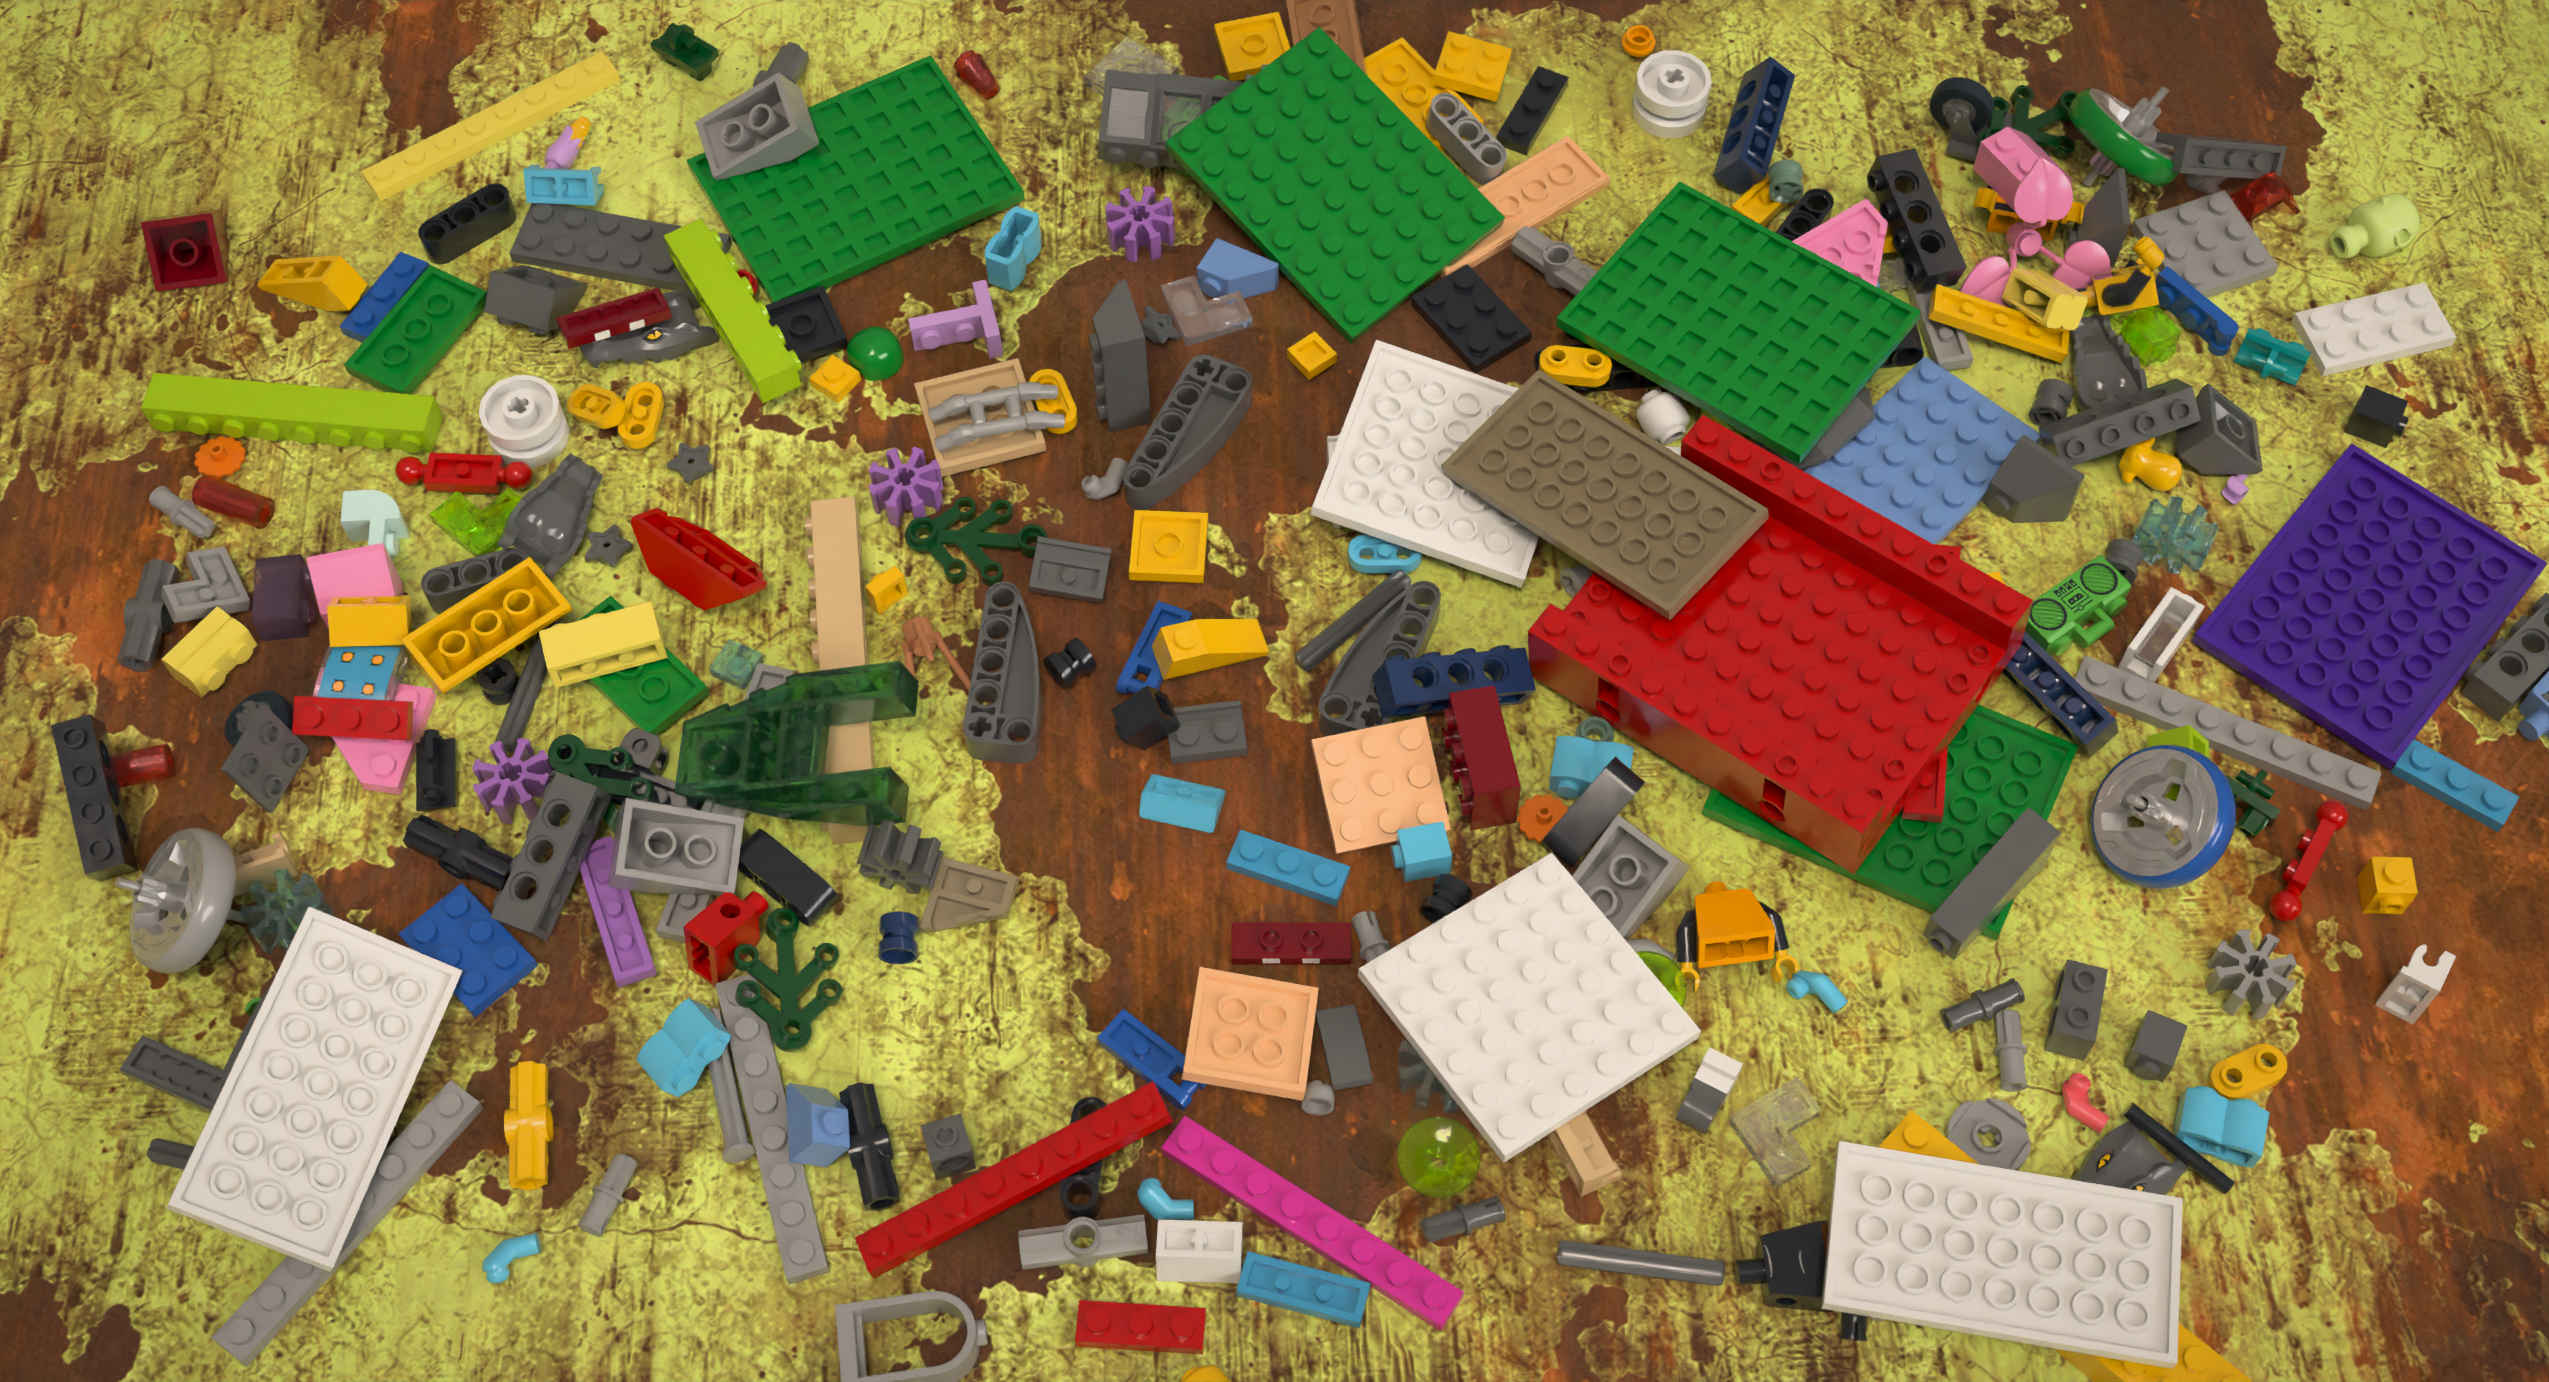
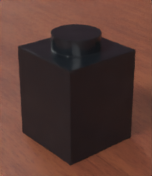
M2366 385L2353 409L2344 432L2387 448L2393 435L2400 438L2406 427L2409 417L2404 416L2403 413L2408 401Z
M1149 685L1111 709L1117 722L1115 730L1121 740L1143 750H1146L1180 727L1168 695Z

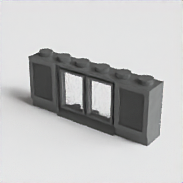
M1106 69L1098 142V159L1106 160L1112 164L1129 162L1138 163L1150 168L1166 166L1186 171L1165 149V142L1244 82L1165 73L1153 75Z

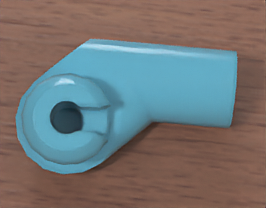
M1801 970L1794 973L1792 979L1786 984L1787 992L1793 998L1800 999L1806 994L1817 995L1832 1013L1837 1012L1848 1002L1829 977L1822 973Z
M1146 1178L1141 1182L1137 1192L1139 1202L1155 1220H1194L1193 1199L1172 1200L1161 1187L1160 1181L1155 1178Z

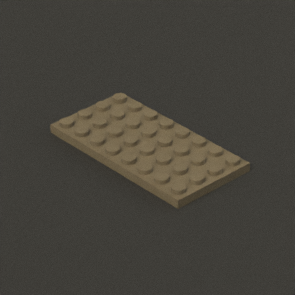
M1537 370L1441 465L1445 476L1668 620H1671L1769 518L1766 507L1540 370Z

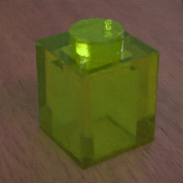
M2156 305L2142 308L2127 316L2119 335L2122 336L2124 343H2129L2130 352L2139 358V362L2145 368L2157 361L2161 363L2168 360L2177 349L2175 346L2182 331Z

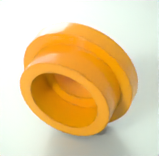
M1635 25L1630 27L1623 35L1622 48L1629 55L1643 57L1649 55L1654 50L1655 37L1648 27Z

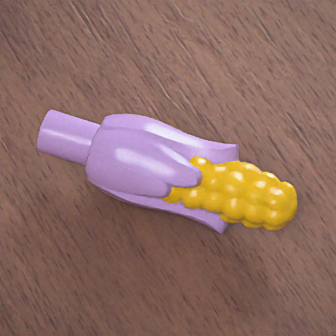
M580 116L573 124L565 127L558 139L548 148L544 158L546 164L544 168L568 169L574 163L580 148L585 143L584 138H586L591 127L588 118Z

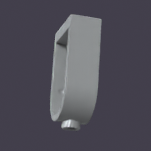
M928 1291L835 1305L841 1382H958L973 1368L978 1358L980 1346L988 1345L985 1319L974 1320L969 1307L960 1298L947 1292ZM932 1313H946L957 1317L967 1327V1338L962 1350L955 1358L945 1364L867 1376L863 1323Z

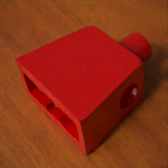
M752 891L743 900L731 892H724L683 927L688 969L715 987L716 983L727 981L737 969L733 964L736 948L742 944H750L756 947L760 941L759 917L769 908L765 898L755 891ZM741 954L739 958L744 961L748 954Z

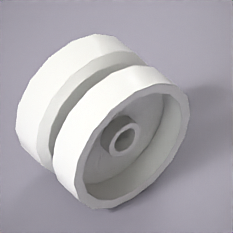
M1679 50L1661 51L1650 55L1641 63L1636 75V90L1632 103L1633 117L1642 129L1651 135L1661 138H1681L1695 132L1702 125L1706 116L1707 99L1711 89L1710 71L1704 62L1692 54Z
M515 375L500 380L488 389L480 401L479 417L494 455H502L506 465L513 461L525 462L531 468L548 464L562 453L568 443L570 429L555 389L544 379L532 375Z

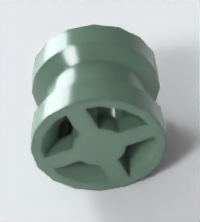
M1780 160L1769 167V196L1773 201L1792 203L1803 196L1804 185L1801 181L1803 169L1798 162Z

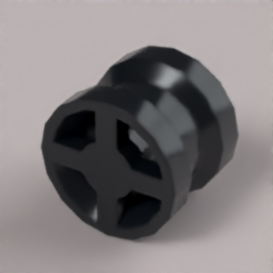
M498 658L477 672V681L487 701L494 705H507L510 703L519 681L511 662ZM500 677L495 684L492 683V681Z

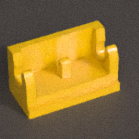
M411 595L333 597L327 606L330 647L403 645L401 639L412 632Z

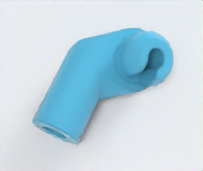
M533 1233L501 1241L483 1260L482 1270L486 1271L487 1281L490 1283H500L507 1280L510 1274L507 1265L514 1259L541 1253L538 1234Z

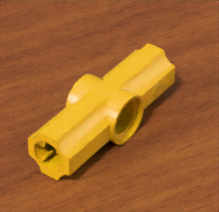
M526 1061L518 1062L515 1067L510 1068V1109L505 1110L504 1132L509 1146V1184L512 1188L528 1191L540 1189L541 1186L548 1184V1142L553 1140L554 1129L553 1116L548 1105V1068L546 1064Z

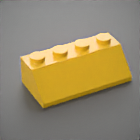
M529 557L402 638L401 641L412 663L432 688L444 694L573 609L532 558Z

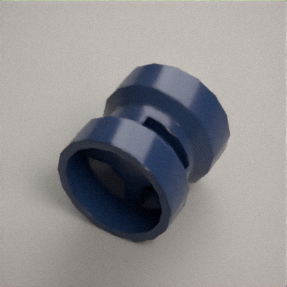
M901 911L882 915L879 919V932L883 935V939L878 944V958L883 962L896 965L915 961L918 958V943L914 941L915 936L919 932L918 917Z

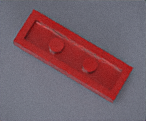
M294 696L292 732L294 735L412 740L413 701Z
M1079 1300L1075 1345L1076 1347L1203 1355L1206 1308Z

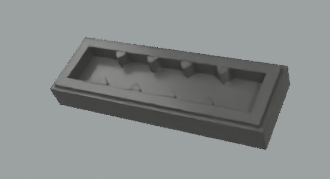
M143 1035L119 1069L123 1075L209 1113L212 1112L222 1090L221 1077L223 1070Z

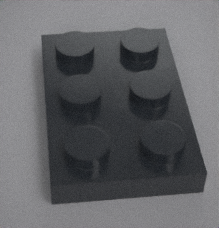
M1468 264L1411 296V306L1475 374L1531 341L1532 332Z
M824 286L765 305L770 316L768 322L772 327L777 325L780 328L786 341L785 348L787 351L794 350L800 363L847 347V338Z

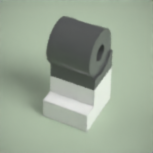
M1709 1047L1678 1111L1676 1120L1706 1135L1736 1084L1743 1064Z

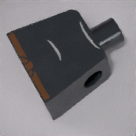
M1826 1220L1761 1236L1755 1248V1259L1735 1260L1737 1285L1760 1284L1763 1303L1768 1307L1833 1312L1834 1310L1821 1308L1828 1243Z

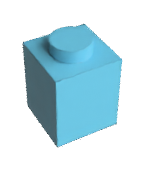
M1443 821L1397 830L1396 845L1391 846V857L1394 868H1401L1404 882L1451 873L1452 853Z

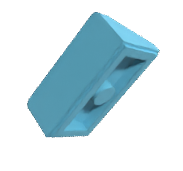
M1151 774L1141 793L1139 815L1145 819L1213 833L1226 791Z

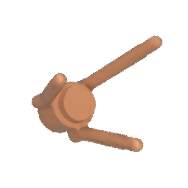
M916 617L907 621L902 628L905 641L901 643V648L905 657L910 703L914 704L917 701L913 654L915 653L916 656L920 657L926 656L928 661H933V652L936 646L969 691L971 680L943 641L940 631H934L930 620L926 617Z

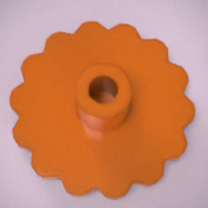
M220 436L217 439H210L207 444L200 446V451L195 454L196 461L194 464L200 474H205L208 478L216 477L221 479L224 476H231L234 471L240 470L241 464L246 461L244 456L246 450L242 447V443L235 441L233 437L225 438Z
M1549 794L1545 796L1535 795L1533 799L1528 798L1525 800V804L1520 806L1518 810L1517 822L1520 824L1519 830L1526 834L1527 839L1541 843V840L1568 811V807L1562 804L1561 799H1553Z

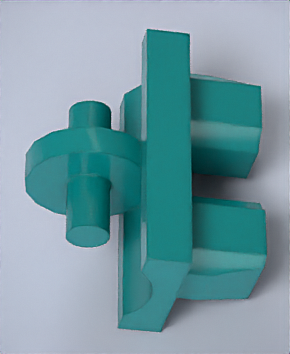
M2259 327L2255 330L2249 328L2234 362L2261 372L2259 376L2261 379L2266 380L2269 375L2296 386L2311 352L2305 350V346L2297 342L2287 343L2274 338L2269 331Z

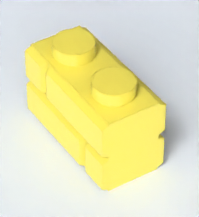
M2014 268L2011 271L2002 295V301L2014 306L2015 309L2045 327L2075 330L2079 326L2088 302L2087 296L2044 271L2032 269L2029 271L2023 268Z
M216 607L161 660L169 673L177 681L203 698L210 690L218 689L224 683L226 675L237 664H243L251 657L257 643L243 624L231 618L229 614L219 607Z

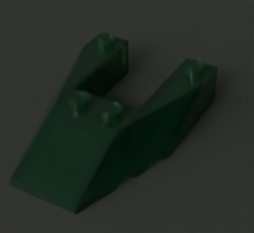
M901 661L792 674L786 677V681L783 684L767 691L762 687L749 693V698L732 706L725 703L683 722L674 792L680 796L781 819L869 826L870 824L878 826L881 825L883 820L894 821V824L905 823L909 786L891 767L825 774L830 726L916 716L919 681Z

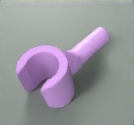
M2249 474L2231 476L2227 481V486L2221 491L2222 496L2233 505L2238 504L2249 492V488L2243 484Z

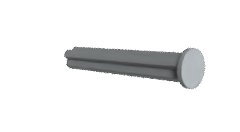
M716 1007L710 1008L709 1010L725 1027L720 1010ZM727 1044L723 1054L708 1065L725 1144L722 1159L725 1162L736 1163L754 1156L755 1147L749 1144L729 1044Z

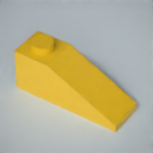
M341 255L275 259L257 284L261 290L325 311H348L353 309L361 300L360 295L368 285Z
M1195 619L1161 627L1151 646L1163 680L1259 658L1269 654V649L1257 619Z

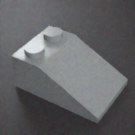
M779 72L695 122L712 176L717 181L791 161L819 145L801 88Z
M626 798L618 811L607 886L645 893L722 895L724 892H731L735 894L744 818Z
M1617 815L1572 877L1621 936L1628 940L1667 899L1690 866L1632 823Z

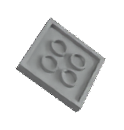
M2225 190L2136 219L2130 228L2137 240L2144 236L2150 237L2164 253V260L2157 267L2159 272L2168 266L2206 298L2273 276L2279 267Z

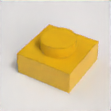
M1315 331L1287 349V358L1308 380L1337 363V353Z
M831 355L809 380L811 387L839 403L861 381V376L858 370Z
M893 566L886 572L877 574L865 586L869 605L878 615L908 595L904 574L896 566Z

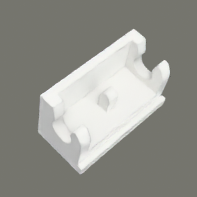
M2419 946L2412 954L2408 965H2403L2379 996L2375 1006L2414 1024L2440 992L2456 956L2445 951L2436 961V966L2431 967L2426 965L2422 959V956L2427 951V946Z
M1158 1220L1156 1244L1157 1281L1239 1283L1242 1272L1243 1222Z

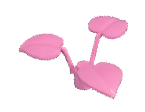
M2038 157L2015 190L2013 207L2016 214L2024 222H2017L2011 225L2005 235L2006 243L2010 247L2007 250V253L2010 255V267H2008L2006 260L2000 256L1985 258L1970 271L1960 288V292L2010 308L2011 305L2002 301V295L2011 271L2017 268V254L2023 257H2030L2037 252L2042 253L2060 265L2052 277L2073 289L2092 286L2091 276L2111 271L2108 254L2096 242L2083 240L2072 244L2066 250L2064 259L2042 246V238L2034 228L2045 226L2047 219H2062L2067 215L2073 202L2071 184L2058 167L2048 160Z

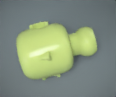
M2389 193L2353 209L2348 218L2347 225L2336 228L2331 234V248L2338 257L2342 258L2354 257L2359 252L2373 258L2386 255L2410 244L2416 238L2420 228L2418 211L2412 201L2402 194Z

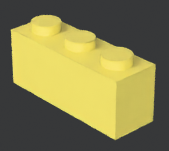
M651 601L643 604H631L624 609L605 614H593L586 619L571 623H559L549 629L539 631L547 670L555 688L668 658L659 621Z

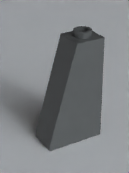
M2028 807L1930 917L1923 936L1928 939L1929 944L1936 951L1942 954L1946 953L1955 960L2044 868L2061 832Z

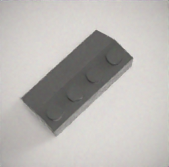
M1122 280L1117 283L1093 316L1094 333L1088 334V341L1093 355L1090 357L1095 377L1092 378L1097 398L1094 400L1099 421L1106 420L1109 433L1151 423L1145 336L1127 281Z

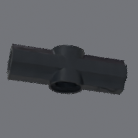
M421 814L419 817L413 818L408 824L403 839L406 847L437 861L443 870L458 879L466 880L470 877L500 892L503 890L510 875V865L514 858L489 847L486 841L468 829L459 828L456 831Z
M862 1082L852 1084L839 1092L840 1102L848 1109L850 1137L848 1153L851 1165L857 1173L865 1211L886 1210L900 1202L897 1180L891 1160H894L888 1130L886 1124L882 1123L874 1085Z

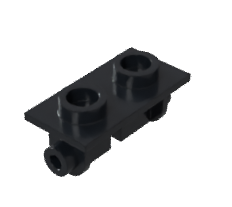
M436 729L425 730L424 735L420 737V742L416 743L417 812L456 807V739H444Z

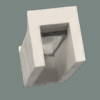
M2171 587L2128 646L2118 668L2155 683L2163 669L2195 627L2205 606L2195 601L2191 596Z

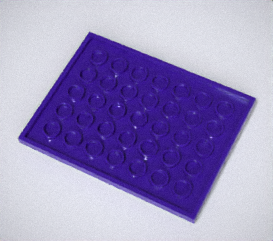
M2351 443L2198 629L2192 642L2391 770L2548 563Z

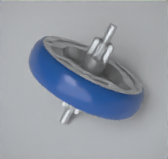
M2157 745L2143 748L2130 754L2114 766L2097 790L2091 811L2093 841L2105 864L2122 879L2150 889L2179 887L2204 875L2224 854L2235 827V798L2224 773L2205 755L2178 745ZM2173 784L2181 786L2176 801L2165 798ZM2135 816L2144 822V826L2131 827L2130 818ZM2168 836L2181 842L2175 846Z

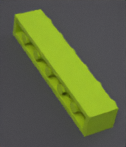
M702 218L663 235L670 259L762 404L801 386L798 371L802 369V365L794 350L787 351L785 348L786 341L780 328L777 325L772 327L768 322L770 316L761 300L755 302L752 297L754 296V291L746 276L740 278L737 274L739 269L730 252L724 254L722 251L723 243L714 228L709 230Z

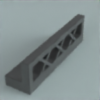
M2157 132L2155 140L2157 143L2175 146L2172 160L2173 168L2171 170L2173 172L2276 181L2280 180L2287 146L2258 140Z

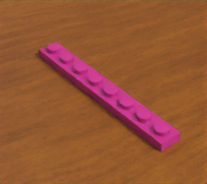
M1186 1116L1183 1117L1161 1147L1162 1154L1357 1279L1370 1283L1371 1288L1440 1332L1464 1297V1292Z

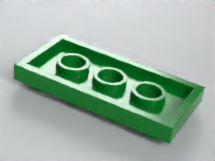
M430 265L346 361L344 366L347 372L386 392L411 394L485 307L487 291Z
M610 595L579 620L586 619L597 613L605 614L624 609V607ZM666 647L668 658L587 679L636 728L654 735H659L709 694L707 686Z

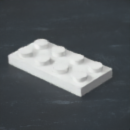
M2425 283L2296 312L2291 320L2307 351L2311 352L2310 357L2321 377L2453 345L2457 338Z

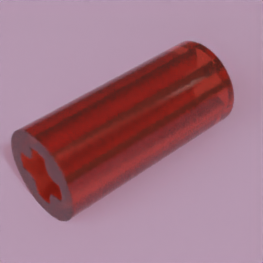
M206 474L201 476L193 487L192 501L195 505L257 529H263L270 523L273 517L275 504L271 498Z
M168 744L112 754L120 788L175 777V761Z

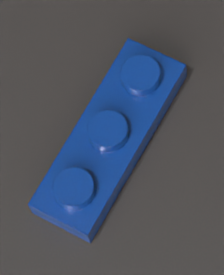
M400 251L339 327L343 335L363 343L430 264Z

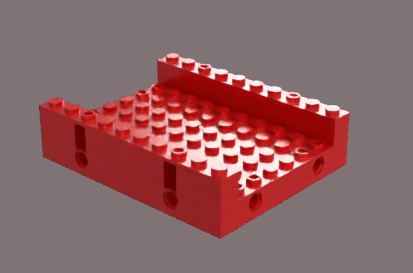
M1702 414L1681 440L1680 456L1766 507L1769 518L1671 620H1668L1594 572L1564 610L1550 603L1528 630L1529 665L1532 676L1855 874L2021 647L2033 600Z

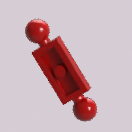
M430 452L427 464H423L416 457L407 456L400 459L395 467L396 477L401 483L415 485L423 479L426 491L498 494L501 482H505L512 489L522 490L527 488L533 480V472L528 464L522 461H513L504 468L505 462L502 455Z
M2330 800L2320 804L2315 813V819L2318 824L2315 831L2307 828L2300 839L2296 849L2302 851L2299 860L2291 858L2281 876V879L2287 881V884L2283 890L2276 892L2269 901V910L2277 920L2289 922L2295 920L2301 914L2302 901L2300 895L2306 888L2333 833L2342 829L2348 821V811L2340 802Z

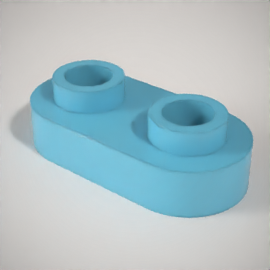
M1368 534L1355 537L1348 546V562L1354 570L1361 573H1394L1396 570H1403L1405 573H1409L1417 569L1422 560V553ZM1364 555H1368V556H1370V557H1372V558H1371V559H1363V558H1361V557L1364 556ZM1405 555L1409 558L1399 559L1398 556Z

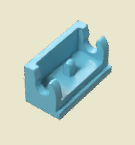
M531 164L528 168L523 169L527 203L596 205L604 194V184L598 183V175L601 173L600 167H591L590 170L540 168L539 165Z

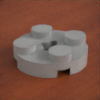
M1987 1098L1986 1101L1975 1102L1970 1100L1961 1104L1952 1114L1945 1130V1137L1980 1165L2018 1171L2028 1157L2031 1148V1138L2029 1140L2024 1117L2013 1106L1999 1099ZM1989 1131L1995 1135L1993 1142L1998 1146H1983L1977 1133L1986 1135Z

